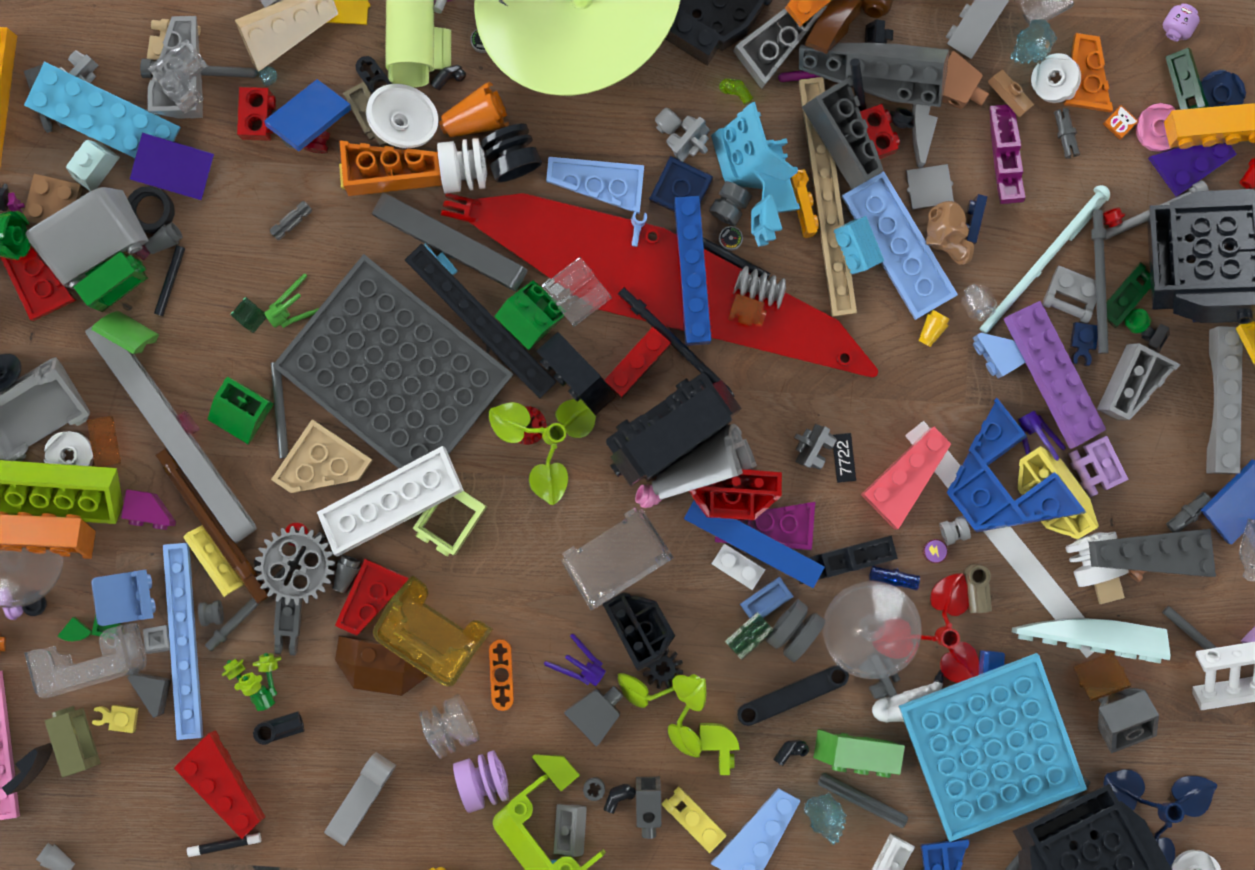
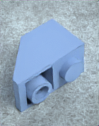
M979 333L973 337L975 341L973 346L979 355L983 354L988 362L986 367L992 376L996 375L997 378L1003 377L1026 363L1014 340L985 333Z

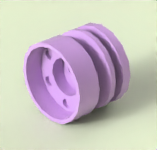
M494 750L487 753L489 764H487L483 754L478 755L479 767L475 768L470 758L453 764L457 788L468 813L485 807L484 796H488L493 805L497 804L496 792H498L502 802L509 800L507 775L502 762L498 759Z

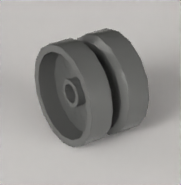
M799 599L782 614L766 639V642L775 649L781 648L788 641L783 650V655L793 663L809 648L826 622L817 613L809 615L804 620L809 607Z

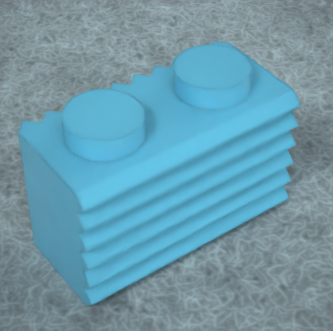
M867 216L852 220L834 229L837 243L841 247V251H843L846 265L850 269L851 274L868 270L884 261Z

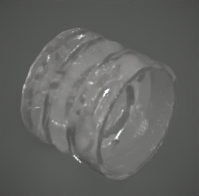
M459 694L443 701L445 713H441L435 705L430 707L431 714L427 710L419 712L424 736L440 759L447 756L446 747L451 754L456 752L454 741L456 739L463 748L479 741L475 723Z

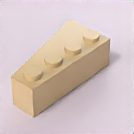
M283 0L238 18L235 22L251 61L259 72L335 17L338 11L334 0Z

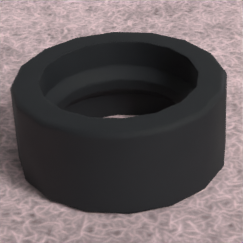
M142 186L134 190L128 197V201L144 232L149 234L156 233L164 224H169L173 221L175 215L174 204L171 198L161 189L153 186ZM147 196L157 197L164 206L162 217L152 224L142 222L136 213L138 203Z

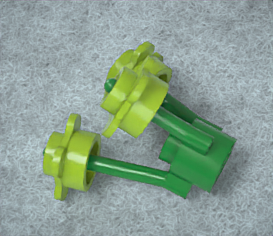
M265 653L259 656L258 661L253 662V666H258L259 672H266L268 689L264 685L261 686L260 682L263 679L261 675L256 676L252 672L243 676L240 674L246 669L242 664L243 659L237 661L236 658L228 660L227 664L223 666L225 671L221 675H226L229 680L236 677L239 682L235 684V690H241L245 696L250 697L257 711H263L275 704L273 696L277 695L273 683L272 671L278 669L277 661L282 660L281 656L274 657L273 653Z

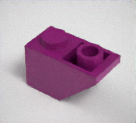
M126 489L121 518L129 519L128 524L143 526L144 522L153 523L152 528L167 530L168 526H176V520L157 494Z

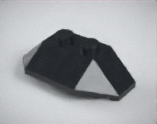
M622 592L603 603L637 671L659 660L675 638V634L657 601Z

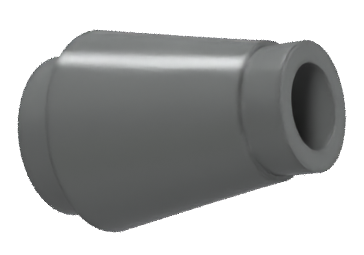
M171 222L164 224L148 239L149 241L145 243V246L151 254H155L179 244V240L183 236L178 227Z
M342 555L341 560L337 561L334 585L332 587L334 590L341 593L347 592V589L360 570V561L358 559Z

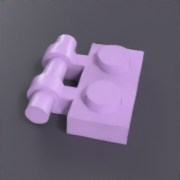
M1107 436L1083 446L1087 454L1083 458L1080 457L1077 450L1068 453L1072 461L1070 464L1073 470L1076 469L1082 481L1080 482L1083 490L1086 489L1089 497L1098 494L1095 487L1098 483H1101L1104 490H1108L1129 480ZM1086 464H1092L1097 474L1096 476L1090 477L1085 467Z

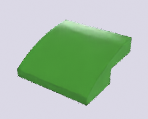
M120 311L104 316L91 329L132 354L142 353L146 344L155 343L159 337L158 333Z

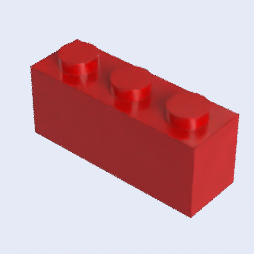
M652 327L606 377L605 382L623 399L670 347L671 342Z

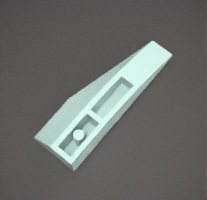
M1091 618L1050 620L1012 627V633L1019 634L1018 639L1033 641V637L1043 638L1042 643L1057 645V641L1067 642L1066 647L1081 649L1082 645L1091 647L1090 651L1105 653L1106 649L1115 651L1114 655L1136 659L1137 655H1139L1140 660L1161 663V659L1170 660L1171 656L1167 629Z

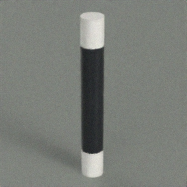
M255 833L247 835L243 839L236 837L188 847L187 855L188 857L260 843L261 834Z

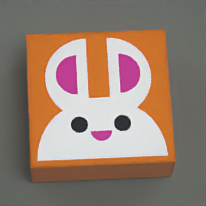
M1120 105L1103 125L1121 140L1138 120Z

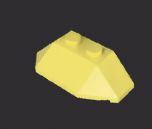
M1040 446L1020 459L1018 490L1021 495H1024L1052 473L1056 472L1086 511L1084 514L1041 521L1046 529L1080 539L1099 527L1090 498L1060 458L1056 461L1048 450Z

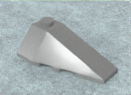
M172 16L163 41L164 46L160 58L156 61V69L148 85V112L178 119L203 118V92L197 17Z

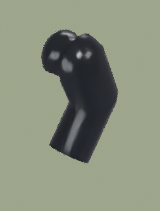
M460 65L444 67L431 81V85L440 91L449 79L455 78L458 82L464 80L466 72Z
M802 740L786 741L773 760L784 766L790 756L800 755L805 757L809 753V746Z

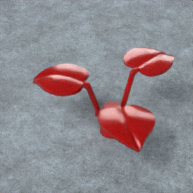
M957 573L944 577L936 583L931 591V606L936 610L942 611V617L946 626L936 630L935 636L910 635L911 628L909 624L902 619L893 618L880 626L872 640L873 647L879 653L894 659H901L912 653V639L936 641L939 645L949 650V652L942 656L940 661L941 672L948 680L959 683L978 676L979 659L975 649L966 642H960L959 633L952 629V623H950L947 617V613L951 616H959L966 612L969 607L968 590L964 574Z

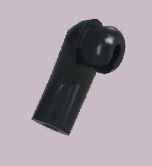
M622 784L612 788L603 810L614 814L618 802L626 799L631 800L635 797V788L629 784Z

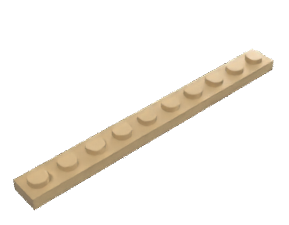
M823 77L799 80L802 106L825 92ZM803 110L832 317L852 315L857 313L852 274L846 265L845 256L837 243L836 234L834 233V229L844 225L836 163Z

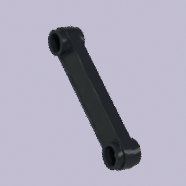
M841 665L830 666L742 704L737 710V718L740 723L746 726L759 723L843 687L849 679L848 671ZM839 669L842 670L844 676L842 681L836 683L832 681L831 676L833 671ZM746 708L753 709L755 713L753 719L749 721L743 720L741 717L742 711Z

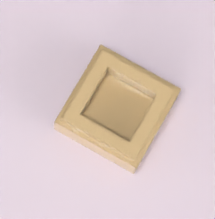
M1119 577L1094 584L1099 604L1125 598Z

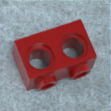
M239 87L237 135L242 140L271 141V134H274V132L265 126L264 120L272 115V110L276 109V97L269 88ZM263 98V103L259 107H253L255 99ZM257 121H261L262 127L257 131H253L252 125Z
M880 104L860 111L862 119H866L868 125L867 133L869 139L874 142L879 159L895 154L899 149L900 140L897 133L892 132L890 126L892 119L888 109L884 110L883 105ZM875 117L878 119L879 125L876 127L871 126L867 119ZM876 140H885L887 148L880 149L877 147Z

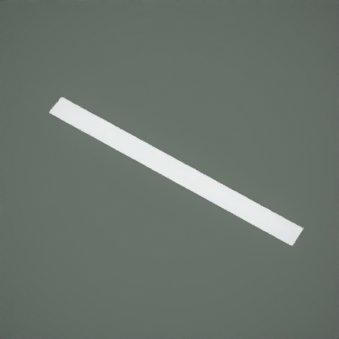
M923 421L905 436L913 445L929 427ZM947 450L934 471L948 489L956 478L960 464ZM1011 527L983 531L1055 620L1085 618ZM1082 645L1080 649L1086 658L1094 653L1090 651V646Z

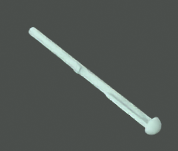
M1099 185L1093 189L1096 194L979 328L983 333L987 334L1031 282L1040 276L1041 270L1068 240L1072 241L1093 217V211L1099 210L1109 200L1110 190L1106 186Z

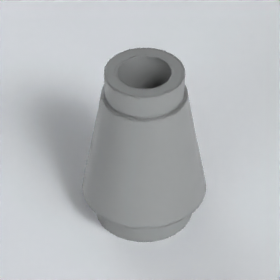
M47 843L36 859L41 863L40 866L51 870H71L75 865L55 844L52 846Z

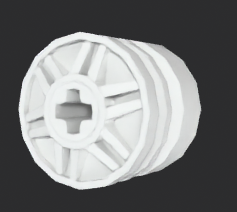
M479 138L472 139L473 150H469L467 139H464L462 142V151H457L454 141L437 144L440 174L445 194L460 192L461 180L467 181L470 190H474L473 179L478 180L479 189L486 188L487 165L485 152L480 145Z
M1099 532L1087 535L1065 547L1067 553L1079 551V554L1069 558L1070 562L1083 563V566L1073 571L1078 587L1105 582L1129 572V570L1091 567L1088 542L1117 539L1116 532Z

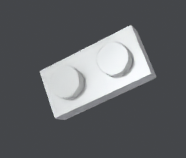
M725 543L711 563L751 590L754 589L765 571L764 568Z

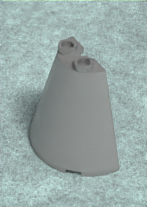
M735 424L727 425L660 472L656 480L652 481L654 493L659 495L661 500L736 477L743 473L742 469L748 470L756 467L757 464L747 440L742 439V432Z

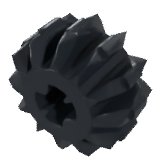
M669 648L666 649L659 660L647 666V668H651L650 670L643 672V676L653 675L648 680L650 685L656 679L658 680V689H661L662 681H665L666 687L670 688L669 679L673 680L675 677L674 673L683 674L682 669L675 668V666L683 664L682 660L673 662L678 654L674 651L668 657ZM667 662L666 666H670L669 671L666 670L664 674H659V669L656 670V665Z

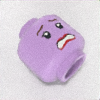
M1188 4L1174 6L1163 22L1166 36L1173 41L1189 39L1200 22L1197 15L1198 11Z

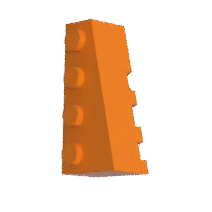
M340 141L343 186L348 196L443 186L438 152L416 149L401 150L394 149L391 146L376 147L365 143H360L359 145L350 144L348 141Z
M0 511V550L21 552L22 548H26V551L35 554H45L46 550H50V552L64 557H70L72 552L80 553L84 559H92L96 531L83 521L80 516L67 514L63 518L50 513L33 516L26 512L8 515V513Z

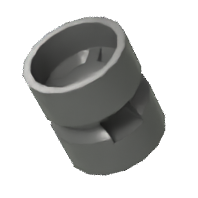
M726 181L719 192L721 198L715 199L709 212L724 223L736 226L742 216L741 209H746L752 195L739 185Z

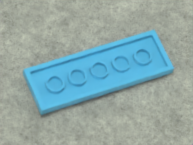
M46 62L43 63L24 106L133 158L136 157L142 133L174 142L181 128Z

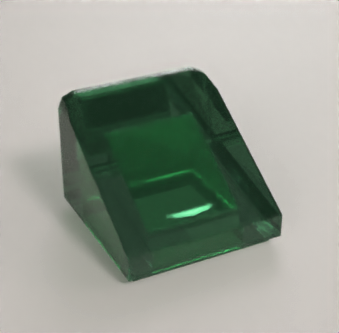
M246 296L230 314L252 333L266 319L264 311Z

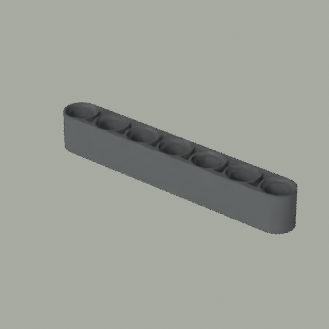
M382 193L371 213L383 222L426 243L441 253L443 252V254L517 292L528 272L526 268L386 193Z

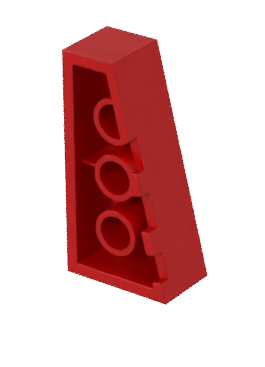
M215 730L207 734L174 769L232 830L243 839L265 818V815L251 790L247 788L242 779L243 776L236 769L228 750L224 748L219 739L220 736Z

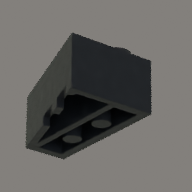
M559 332L537 350L542 357L539 362L548 372L553 369L556 373L553 377L561 386L567 385L570 388L568 393L577 402L581 400L594 415L598 414L616 397L601 375Z

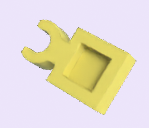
M112 705L111 711L104 706L94 708V711H99L103 714L102 720H93L92 724L100 726L109 723L108 730L128 733L135 732L138 708Z

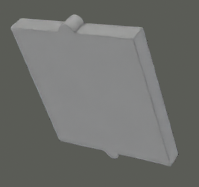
M948 164L906 170L907 192L910 194L912 210L934 207L945 201L954 202L952 193L953 182L950 180Z

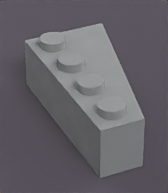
M827 6L822 8L801 27L786 9H783L735 46L734 54L761 89Z

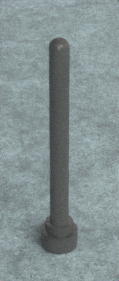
M147 58L141 59L140 72L142 78H153L156 61ZM201 66V75L254 78L258 75V71L255 68Z

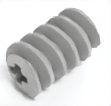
M745 266L739 273L733 294L738 289H740L741 297H744L749 292L750 300L759 295V303L768 298V306L771 307L777 301V309H779L786 290V280L782 278L777 284L776 276L773 275L768 281L766 272L758 277L757 269H754L749 274V268Z

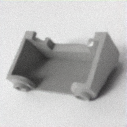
M107 187L92 190L33 226L25 233L30 244L62 285L74 289L73 286L86 277L85 273L119 252L134 254L143 248L142 245L149 241L123 190Z
M57 357L44 362L21 376L8 389L0 392L1 460L22 461L27 456L25 453L28 447L67 423L79 426L88 420L90 411Z

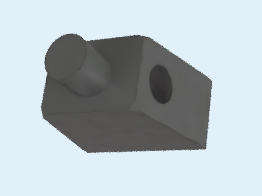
M615 686L605 695L596 688L568 707L564 714L597 747L620 716L621 712L615 705L624 695Z
M660 776L636 777L637 827L642 828V837L646 839L655 838L656 828L661 827Z

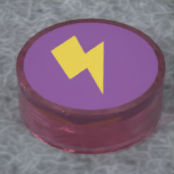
M931 539L924 544L922 553L928 562L941 563L948 555V548L943 541Z

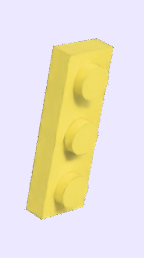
M203 525L185 534L183 538L224 597L244 585Z

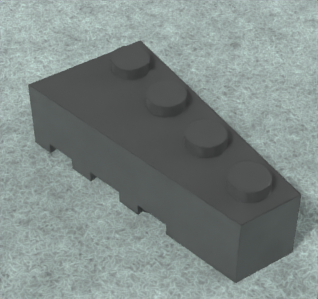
M848 77L802 106V109L851 189H854L882 172L883 167L874 142L869 139L866 119L863 120L858 108L860 103L858 97H854L851 89L853 83L851 78Z

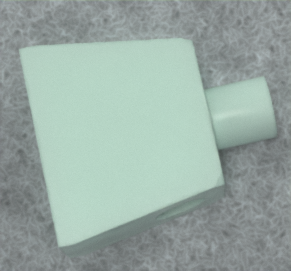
M86 140L79 150L75 152L66 168L75 181L91 192L97 189L120 157L100 142Z

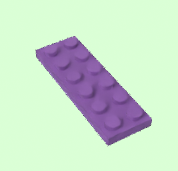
M1041 301L1003 318L1069 448H1074L1105 431L1106 428L1093 405Z

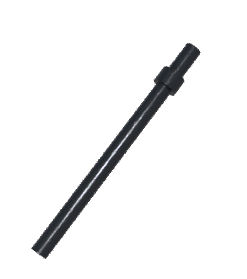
M625 287L618 293L631 306L630 309L636 315L639 314L661 333L700 373L706 374L713 384L721 380L646 308L647 305L641 299L638 300Z

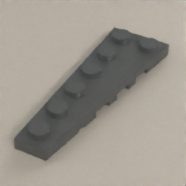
M1211 529L1088 542L1091 567L1216 577Z

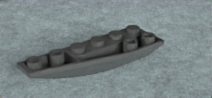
M837 43L825 54L805 45H800L799 47L800 70L840 83L848 77L852 80L850 61L857 58L860 60L864 92L892 102L941 107L948 71V49L884 43Z

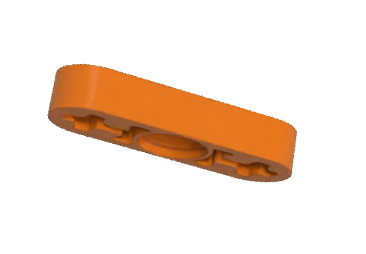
M498 639L489 648L491 700L497 710L505 711L514 703L512 648L508 641ZM499 643L502 644L503 648H507V652L503 653V661L508 660V665L504 663L494 665V661H499V654L494 653V649L498 647ZM498 668H505L508 671L509 677L506 681L500 682L495 678V671ZM509 684L510 689L505 688L504 692L505 697H509L510 701H507L505 706H501V702L496 701V698L501 695V690H495V685L505 686Z

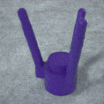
M1034 410L1018 419L1021 424L1020 428L1024 433L1028 432L1031 435L1037 432L1050 454L1058 461L1059 456L1041 429L1043 428L1062 450H1065L1066 447L1044 422L1041 415H1037ZM1026 437L1022 442L1027 455L1031 450Z
M571 634L572 640L593 663L588 661L584 665L570 655L565 656L568 661L582 670V675L547 661L544 662V665L578 679L586 685L591 683L596 686L606 672L601 667L603 663L596 659L574 634Z

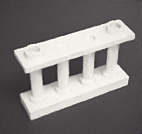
M1255 642L1196 651V657L1204 672H1206L1205 684L1193 686L1192 694L1200 710L1255 702V665L1253 677L1240 679L1241 666L1255 664ZM1230 668L1229 681L1215 683L1216 671Z

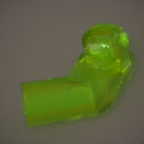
M728 78L720 82V91L725 94L737 95L743 105L753 100V96L741 80Z

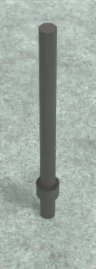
M1094 210V229L1091 230V239L1094 241L1098 354H1108L1104 252L1106 229L1103 227V210Z

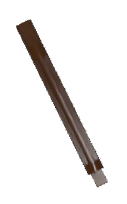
M165 448L156 454L166 474L256 603L260 604L268 598V588H260L263 581L256 580L258 574L237 544L227 534L168 449Z

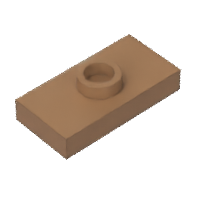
M1003 69L988 81L989 85L1018 117H1021L1034 106L1032 101L1023 93L1021 86L1014 82Z

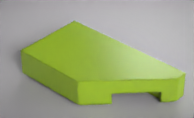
M540 754L532 756L560 791L564 790L580 776L565 756Z

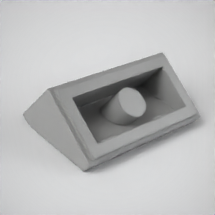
M557 804L553 854L570 857L582 856L584 854L586 806Z

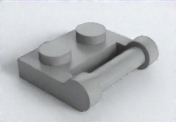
M1057 266L1042 305L1047 308L1051 306L1080 318V321L1087 324L1092 317L1096 304V280L1062 266ZM1057 292L1086 305L1084 309L1054 298L1055 293Z

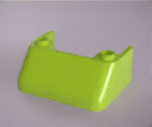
M546 774L512 799L494 816L493 827L525 870H586L606 853L602 849L581 867L575 859L569 856L561 857L554 863L551 862L523 824L533 813V805L527 795L549 779Z

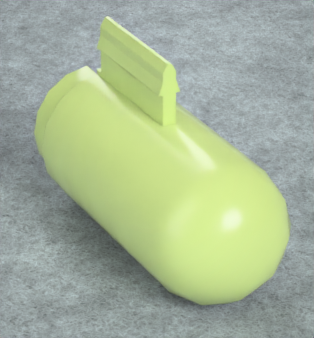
M386 0V68L389 70L388 79L392 84L422 87L429 83V72H433L434 69L441 71L442 68L451 66V30L434 27V0Z

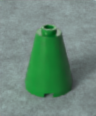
M9 211L0 214V257L19 260L20 257H25L30 249L31 244L25 235L27 232L26 225H29V222L25 215L19 211Z

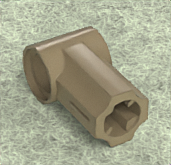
M970 564L964 571L965 580L967 581L970 613L992 611L989 585L991 580L990 571L985 566ZM980 569L982 571V578L975 582L972 578L973 572Z

